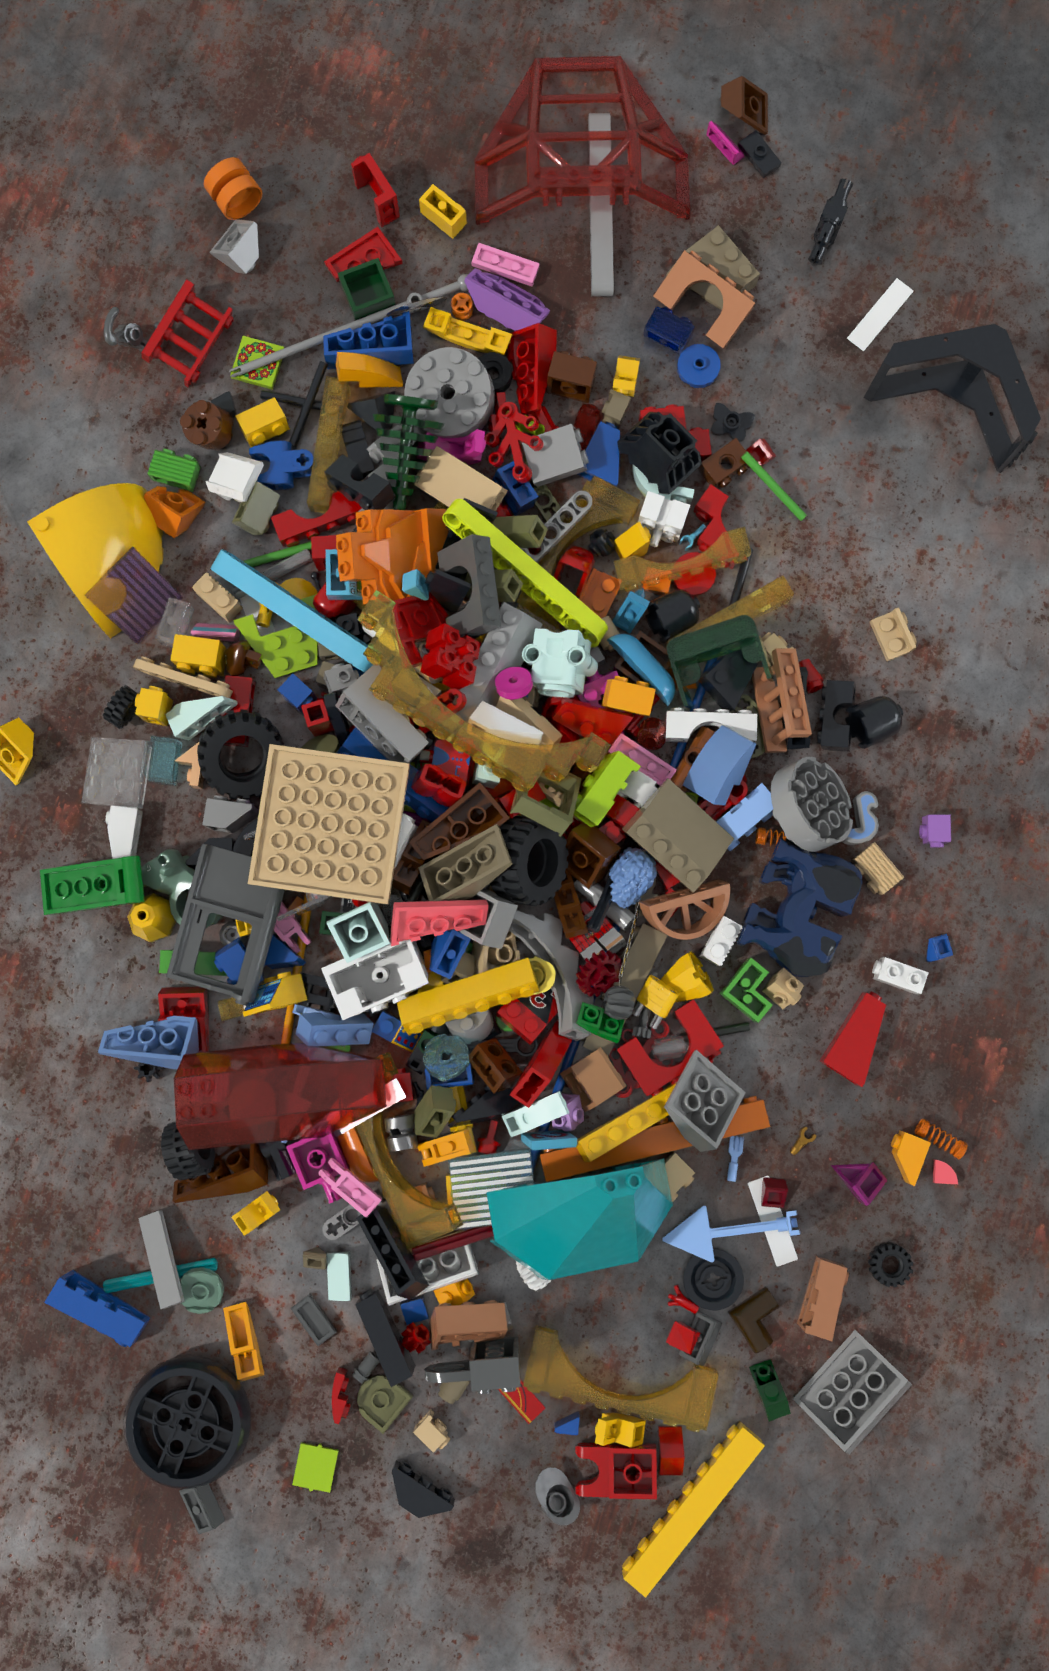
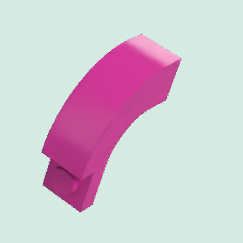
M478 429L465 437L443 438L437 436L436 443L418 442L417 448L435 450L436 446L460 461L466 462L467 465L480 462L486 447V440H484L485 431ZM430 432L424 433V434H426V435L436 436V435L431 434ZM416 455V459L427 461L428 456Z

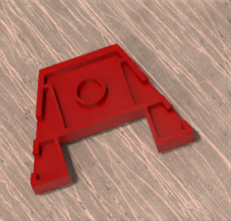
M430 592L429 598L426 601L411 596L394 600L390 604L403 670L422 664V658L415 643L427 640L430 630L446 623L448 614Z

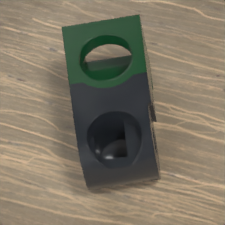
M426 1028L406 1066L422 1075L445 1038Z

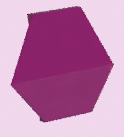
M874 1162L870 1164L831 1165L857 1200L865 1206L873 1201L887 1182V1179Z

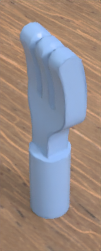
M743 1136L729 1137L728 1153L731 1156V1161L729 1162L727 1181L736 1182L737 1159L743 1152Z

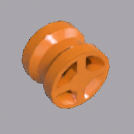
M458 293L451 300L452 314L456 319L465 321L472 316V299L466 293Z

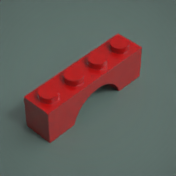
M337 491L332 493V503L329 509L320 517L313 519L303 518L290 509L272 516L271 520L282 546L292 547L298 545L301 540L307 538L310 540L311 537L320 536L322 532L338 530L343 524L356 523L355 512L360 511L362 507L355 501H349L342 493Z

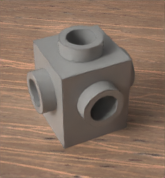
M339 663L330 670L324 671V680L329 693L336 692L338 697L359 678L358 671L352 669L351 663L346 665Z

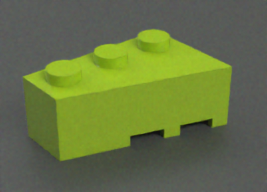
M620 751L604 756L601 755L594 764L595 771L592 775L589 774L582 784L584 788L580 794L578 793L574 816L590 827L599 825L615 803L613 800L621 788L624 790L628 785L625 781L632 771L637 772L641 767Z

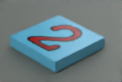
M563 1130L526 1132L521 1134V1141L532 1150L572 1148L577 1146V1137Z

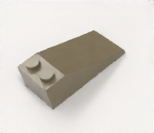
M496 824L418 868L429 901L470 900L512 865V861L500 827Z

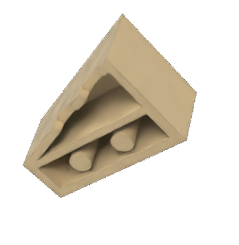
M500 696L496 708L543 732L538 749L517 748L531 755L537 750L542 754L544 753L552 757L563 735L544 716H540L527 700L525 701L523 698L509 700Z

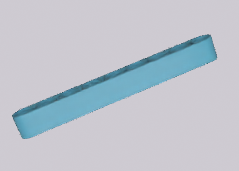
M224 549L220 550L210 568L212 571L348 663H351L357 669L366 672L374 665L380 655L378 651L235 555Z

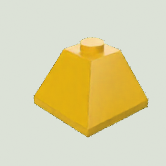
M19 717L0 726V770L15 785L20 783L33 757L34 732Z

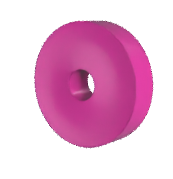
M522 667L506 668L495 678L497 693L502 698L509 700L520 699L526 696L533 687L530 672Z

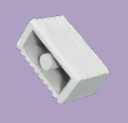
M723 916L699 957L716 967L723 965L722 962L725 961L724 958L727 957L729 950L732 949L731 946L734 945L733 942L736 941L740 930L743 929L742 926Z

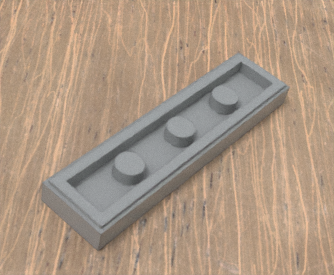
M159 1210L138 1218L160 1309H166L185 1302L163 1211Z

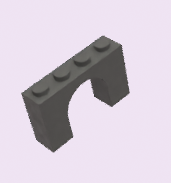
M471 534L437 552L440 571L457 577L469 572L472 580V593L467 606L462 611L447 617L446 624L459 630L461 638L468 635L473 639L501 627L490 537Z

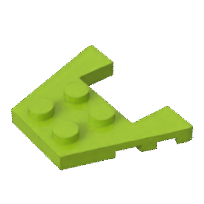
M315 595L300 599L315 609L313 605ZM253 614L233 620L254 651L261 654L260 659L274 678L318 665V642L297 627L293 626L260 636Z

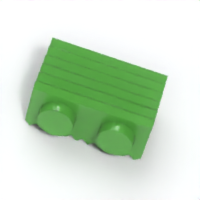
M169 449L155 450L148 470V476L151 480L193 492L201 469L196 458L186 454L180 457Z

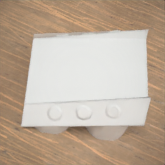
M228 452L218 453V462L209 481H205L208 490L225 500L233 498L238 502H247L264 466L263 462Z

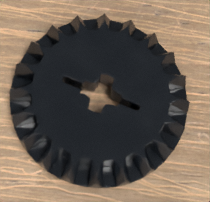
M714 1248V1262H709L695 1255L689 1260L683 1275L684 1287L689 1298L699 1307L712 1311L722 1310L731 1306L739 1298L744 1285L743 1271L738 1261L728 1252ZM711 1273L721 1277L716 1280V1285L705 1281L710 1278Z

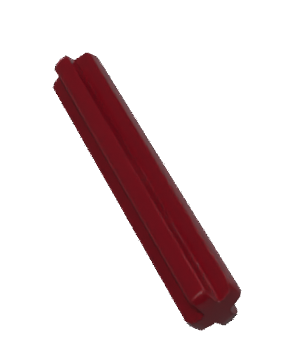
M492 1224L477 1226L413 1247V1257L415 1261L422 1260L494 1236Z

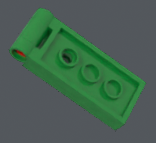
M127 856L40 870L44 915H57L145 902L140 856Z

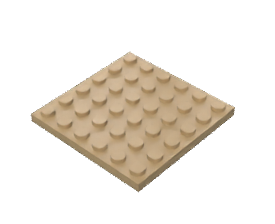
M270 744L248 884L389 905L410 764Z

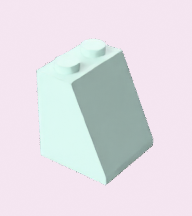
M368 902L326 922L347 963L390 944L388 924L378 904Z

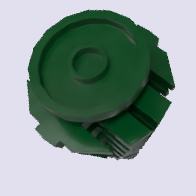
M384 394V402L386 404L399 406L403 409L402 417L373 414L375 422L402 426L401 431L376 428L378 436L400 439V445L379 444L380 449L383 451L399 453L398 459L384 457L382 459L384 465L397 466V473L385 472L387 479L396 480L395 487L391 486L395 494L393 509L405 510L406 495L412 496L415 490L408 488V482L418 483L421 477L409 475V469L424 470L426 463L410 461L411 454L429 457L432 452L430 449L412 447V442L436 443L438 439L437 436L414 433V427L442 430L445 423L416 419L418 409L435 410L438 401Z

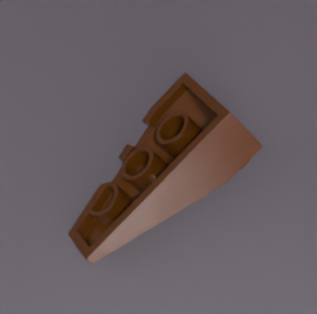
M253 1133L235 1140L228 1145L229 1149L221 1155L216 1153L214 1166L210 1173L181 1181L176 1180L173 1189V1202L179 1203L247 1193L268 1185V1164L260 1150L257 1135Z

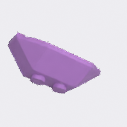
M475 268L465 277L464 282L477 310L484 313L487 317L500 322L506 328L516 331L536 323H541L550 312L539 298L500 276L482 272Z

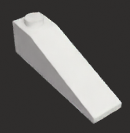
M112 805L110 811H107L105 821L108 824L107 829L112 859L136 856L143 811L136 808Z

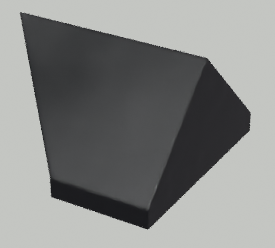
M395 391L388 392V393H384V394H393V395H395ZM384 394L348 403L347 408L375 430L376 428L386 430L392 428L393 424L375 422L373 414L391 416L394 413V406L384 402Z

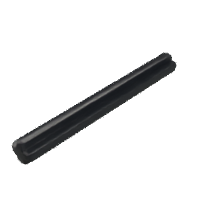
M629 835L626 837L619 855L627 847H636L637 842ZM611 876L608 878L587 926L589 930L596 933L599 932L612 902V888L610 885L613 881L610 878Z

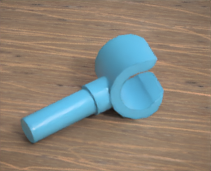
M702 524L691 535H684L679 545L683 541H688L690 545L685 548V551H689L696 537L707 527Z

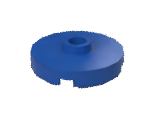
M693 344L686 347L680 354L677 362V372L680 379L694 388H704L711 385L717 378L721 368L717 352L704 344ZM700 362L703 364V366L698 367L696 366V363Z

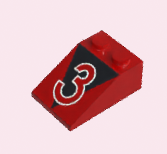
M551 987L546 992L512 1000L510 1003L503 1005L498 1010L496 1016L531 1045L558 1013L553 989Z

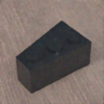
M752 632L745 634L714 662L697 681L722 709L735 710L766 648Z

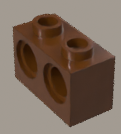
M496 1038L477 1044L467 1057V1060L494 1094L511 1088L523 1073Z

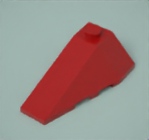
M540 323L512 332V338L507 348L508 360L512 362L514 369L512 377L517 382L516 394L521 414L523 415L541 409L554 351L556 352L557 330Z

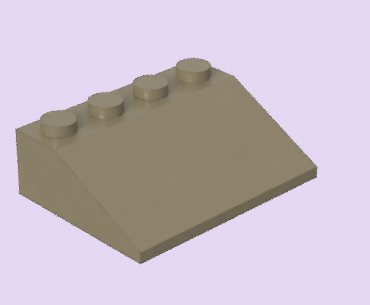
M669 778L663 782L622 828L625 833L693 893L710 875L734 840L726 830Z

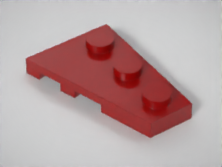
M378 226L324 261L325 266L337 282H340L339 272L379 258L383 269L403 264L402 259Z
M564 698L551 714L553 720L605 750L610 748L633 719V713L617 712L613 708H599L591 706V703Z

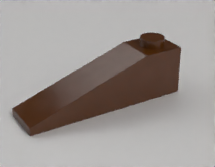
M478 783L409 841V843L420 857L426 860L453 849L496 824L500 827L510 817L484 785Z

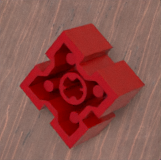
M443 623L428 632L425 648L429 650V653L423 656L420 672L433 679L443 678L442 684L452 689L460 690L474 683L477 667L474 666L473 661L479 657L481 642L468 635L461 638L459 630Z

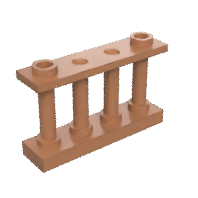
M796 648L774 649L772 651L774 665L771 667H756L752 675L765 753L786 752V738L809 737L812 734ZM775 674H776V679H777V684H778V686H775V681H774V675H775ZM779 695H780V701H781V706H782V707H780V708H779V703H778V696H779ZM782 717H784L785 729H783Z

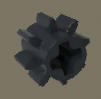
M598 529L590 535L591 544L588 547L593 554L596 553L597 556L605 557L614 551L615 545L613 542L616 538L607 529L605 531Z
M139 1063L138 1066L134 1067L139 1072L137 1078L146 1077L147 1082L152 1081V1076L157 1079L160 1078L159 1071L164 1069V1067L150 1065L153 1066V1070H145V1065H150L145 1063Z

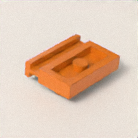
M594 568L579 600L602 619L607 616L623 581L604 572L597 571Z

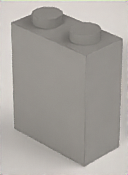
M572 424L537 435L544 443L539 451H534L529 445L522 443L528 466L532 470L533 484L537 487L587 471L586 464L589 463L586 451H582L580 442H583L580 429H576ZM535 441L533 446H536L538 441Z

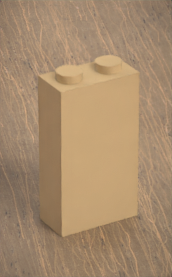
M438 446L427 457L428 462L424 470L421 469L416 475L421 477L418 483L414 484L448 507L455 499L466 498L494 511L497 510L508 491Z

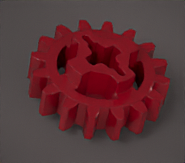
M601 950L599 955H596L594 952L592 953V958H585L586 964L580 965L581 972L576 973L578 977L576 983L579 985L580 990L589 997L593 994L599 997L600 992L605 994L609 988L614 986V982H619L618 975L621 971L622 962L610 950L606 953L604 950Z

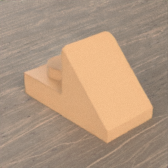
M198 742L178 757L175 762L181 765L192 766V769H188L187 781L190 782L189 785L191 787L203 789L204 778L200 771L197 754Z

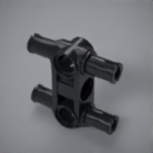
M840 179L834 196L827 199L813 236L815 245L808 258L811 263L814 262L816 255H818L815 264L820 265L826 249L834 244L848 209L846 200L853 187V183L848 180L846 188H843L846 179Z

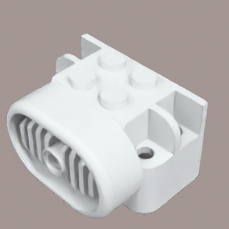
M404 940L399 942L400 945L392 947L391 944H388L349 963L344 958L321 968L342 1020L369 1010L372 1013L381 1011L389 1007L388 1003L393 1002L395 1004L409 997V994L429 983L428 972L424 965L425 962L416 941Z

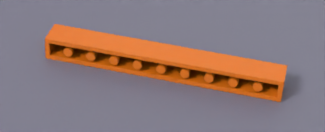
M756 1096L743 1098V1103H740L723 1138L770 1127L764 1100L757 1099ZM665 1117L591 1162H584L576 1147L543 1150L544 1152L539 1154L546 1182L693 1145L682 1136L673 1120L668 1121V1118Z

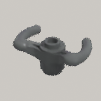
M112 307L104 322L105 341L111 346L117 344L124 345V347L129 346L142 352L147 341L143 338L141 327L136 323L120 324L113 333L112 327L115 318L119 314V309ZM159 322L154 323V330L159 325Z

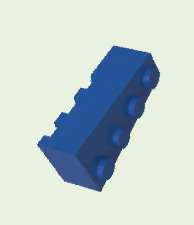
M410 311L403 312L401 316L392 318V316L383 318V321L374 324L370 322L362 324V327L352 330L348 328L323 336L325 362L328 364L327 369H336L337 352L365 354L388 361L394 365L414 364Z
M74 1270L59 1277L44 1302L96 1329L98 1332L115 1339L116 1343L124 1347H131L136 1343L150 1320V1317L115 1295L105 1293L102 1287Z

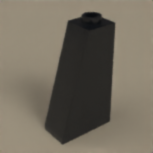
M370 1289L359 1295L360 1299L357 1300L355 1305L390 1386L393 1387L412 1377L416 1365L409 1351L402 1345L403 1339L379 1290L372 1292Z

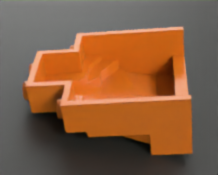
M425 508L415 511L370 509L355 512L357 532L336 535L340 582H361L363 604H391L394 600L411 597V595L402 591L403 574L418 569L427 578L429 571H434L438 561L437 552L442 550L448 534V529L442 518L447 509Z

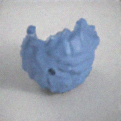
M627 847L610 869L609 876H611L610 878L613 881L610 885L612 888L611 900L616 902L619 907L626 908L630 905H635L654 883V879L657 876L656 861L645 850Z

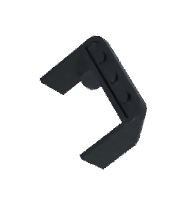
M466 498L463 499L490 523L494 522L498 512ZM447 526L446 528L449 529L442 550L462 540ZM438 561L434 571H429L424 583L428 585L427 590L446 610L455 614L472 585L464 581L468 572L458 577L449 575L439 570Z

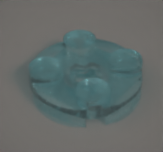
M440 1034L432 1038L424 1048L423 1062L429 1074L440 1081H447L459 1076L470 1064L467 1044L459 1036L454 1035L452 1037ZM443 1053L447 1055L452 1054L449 1060H442Z

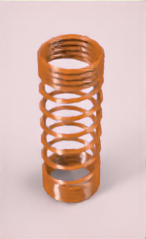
M758 827L755 843L761 845L764 843L765 845L769 831H771L770 847L776 832V844L782 833L783 840H786V836L783 831L779 834L777 830L772 834L771 829L766 834V828Z
M924 1118L919 1121L915 1134L925 1138L929 1128L934 1126L932 1133L928 1137V1142L932 1139L935 1131L939 1129V1134L934 1139L933 1145L937 1143L940 1134L945 1132V1136L938 1147L941 1148L946 1137L950 1135V1140L946 1144L944 1151L949 1148L951 1141L956 1139L949 1154H952L957 1159H961L968 1148L967 1143L962 1140L957 1141V1137L952 1138L951 1134L946 1135V1131H941L940 1127L935 1129V1124L930 1125V1122Z

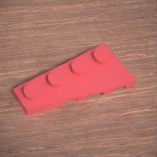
M487 900L394 902L390 934L391 947L400 945L399 942L410 939L413 942L421 940L420 937L434 934V936L443 935V932L451 929L460 931L485 925L489 906Z

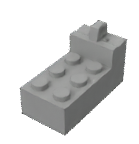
M376 662L343 691L335 706L388 761L410 763L429 742L421 730L413 727L408 716L403 712H399L394 707L393 701L387 695H383L393 680L394 673L386 664L380 667Z

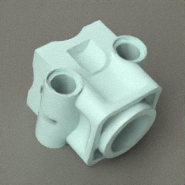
M535 628L533 644L525 646L522 652L524 661L532 666L531 677L533 686L538 689V693L550 697L572 698L574 695H583L585 677L594 675L598 669L597 661L590 655L591 642L588 639H584L579 630H566L554 633L547 629Z

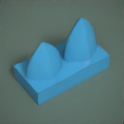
M644 588L637 590L635 593L629 592L612 620L615 626L628 633L632 632L650 601L645 599Z

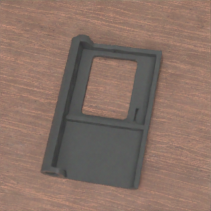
M202 844L166 977L230 995L236 999L235 1003L249 1006V1003H254L285 890L248 884L251 856ZM211 913L243 921L252 926L239 978L235 985L198 975L194 971L207 921Z

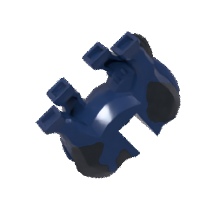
M781 838L778 840L770 860L789 864L776 865L770 861L767 862L759 883L766 884L780 881L787 886L788 894L781 902L777 914H772L766 908H760L758 905L751 903L742 922L744 926L737 944L741 946L748 943L759 945L768 951L770 957L781 968H785L793 976L809 977L821 975L828 972L842 935L810 923L808 920L814 918L817 907L840 917L851 915L863 882L862 874L854 864L840 857L807 851L797 846L792 840H783Z

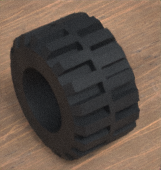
M195 1116L169 1123L164 1127L161 1136L162 1156L168 1171L175 1179L177 1178L181 1181L205 1175L212 1171L215 1160L214 1141L209 1128L200 1117Z

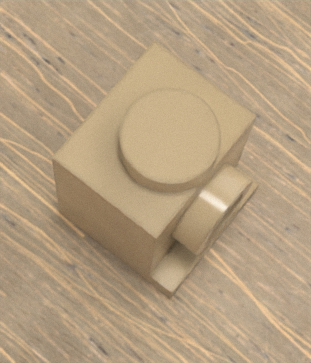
M770 632L759 640L766 648L763 656L771 665H774L772 651L776 648H787L786 641L781 636L777 637L775 633L771 634Z
M430 1409L415 1425L413 1433L434 1453L438 1447L443 1449L451 1438L447 1435L446 1425L438 1418L435 1420L433 1418L434 1411Z

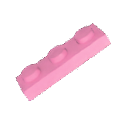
M478 243L471 262L473 267L531 287L540 268V263Z
M622 733L608 750L610 753L620 751L641 766L639 768L640 772L656 781L660 786L667 778L671 779L677 770Z

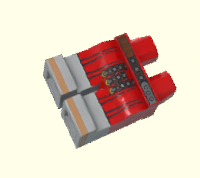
M584 901L580 906L586 926H588L596 906L592 907L587 901ZM606 917L599 932H593L587 927L588 933L568 938L584 960L585 958H592V953L594 952L596 955H599V952L603 950L595 939H597L606 952L610 950L612 953H617L627 945L624 937L610 924Z

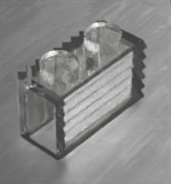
M170 597L168 598L169 602L166 603V610L163 611V618L160 619L159 631L156 632L155 638L161 645L173 648L175 634L186 635L194 609L190 603Z

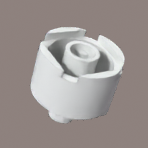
M639 770L637 772L633 771L625 781L628 783L624 790L621 788L617 794L626 800L628 798L635 801L634 805L640 809L658 789L656 787L657 782Z

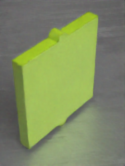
M301 1442L292 1485L309 1488V1491L314 1489L330 1493L339 1450L323 1447L322 1444L313 1445Z

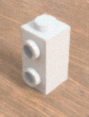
M886 957L880 958L879 961L876 960L872 969L874 980L913 994H922L928 976L926 971Z

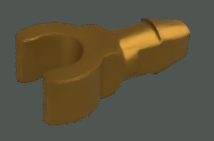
M802 1127L790 1153L796 1155L808 1142L810 1143L815 1140L816 1134H812L810 1138H805L804 1133L807 1127Z

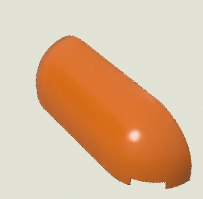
M344 1096L334 1103L330 1116L348 1107ZM355 1126L336 1137L350 1171L363 1182L373 1183L380 1181L358 1127Z

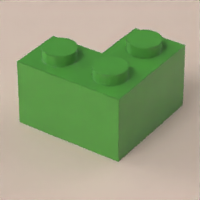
M752 958L746 959L719 993L752 1021L757 1023L760 1022L773 1005L755 990L769 972Z

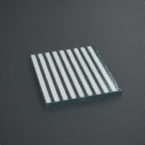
M531 1149L448 1160L451 1183L450 1196L452 1197L455 1230L492 1226L486 1192L527 1184V1186L536 1184L534 1182Z

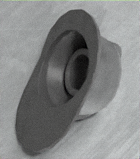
M557 1468L542 1470L535 1482V1493L544 1514L553 1523L558 1525L573 1523L580 1512V1501L569 1480Z

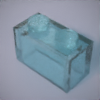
M151 736L150 741L146 744L147 763H144L142 769V776L145 781L153 784L176 786L179 764L175 760L181 756V741L173 738Z

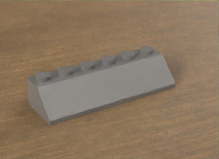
M505 602L499 608L501 627L486 633L480 646L479 657L473 661L474 666L477 667L474 683L459 690L466 696L467 702L465 707L440 724V726L465 739H473L478 745L480 740L466 733L470 716L482 701L496 707L500 698L495 686L496 676L506 668L521 667L524 662L522 657L523 649L528 644H533L535 628L541 629L543 625ZM454 696L453 701L451 703L456 705L457 698L459 697Z

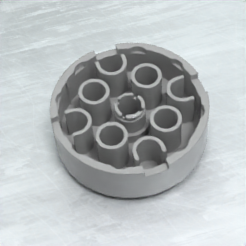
M445 347L425 354L414 364L406 379L404 396L438 401L435 410L418 409L416 412V419L445 423L442 430L425 428L423 429L425 433L430 432L443 438L465 437L477 429L482 430L493 413L495 406L493 381L480 360L463 349ZM455 392L451 399H446L447 394Z
M804 757L776 772L771 781L773 816L778 820L788 840H792L804 850L817 852L837 844L848 837L853 824V820L849 819V809L852 808L851 801L840 777L827 763L821 764L816 761L815 757Z

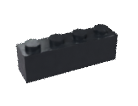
M377 1205L367 1217L361 1214L356 1218L397 1296L412 1300L429 1286L386 1208Z

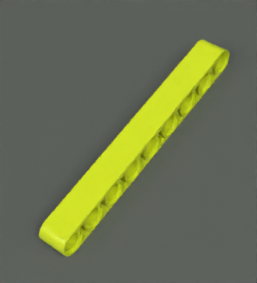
M455 499L442 516L443 522L461 539L471 534L490 537L493 566L497 570L512 569L523 583L521 590L567 630H579L584 639H588L591 642V648L599 645L608 630L604 620L463 499Z

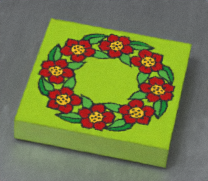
M242 336L233 368L284 349V347ZM282 359L237 377H231V379L273 390ZM241 369L231 372L230 376L234 373L240 372Z

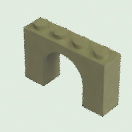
M538 515L496 517L492 523L519 548H540L548 531ZM494 567L498 602H515L523 583L512 569L495 570ZM468 572L464 581L472 584L471 576ZM472 585L466 595L469 600L472 593Z

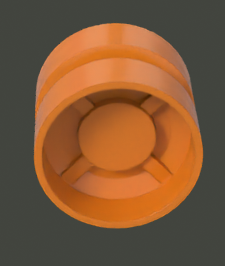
M236 157L227 158L217 163L210 169L204 179V188L229 220H236L246 216L257 207L262 199V189L255 179L250 176L249 171L241 160Z

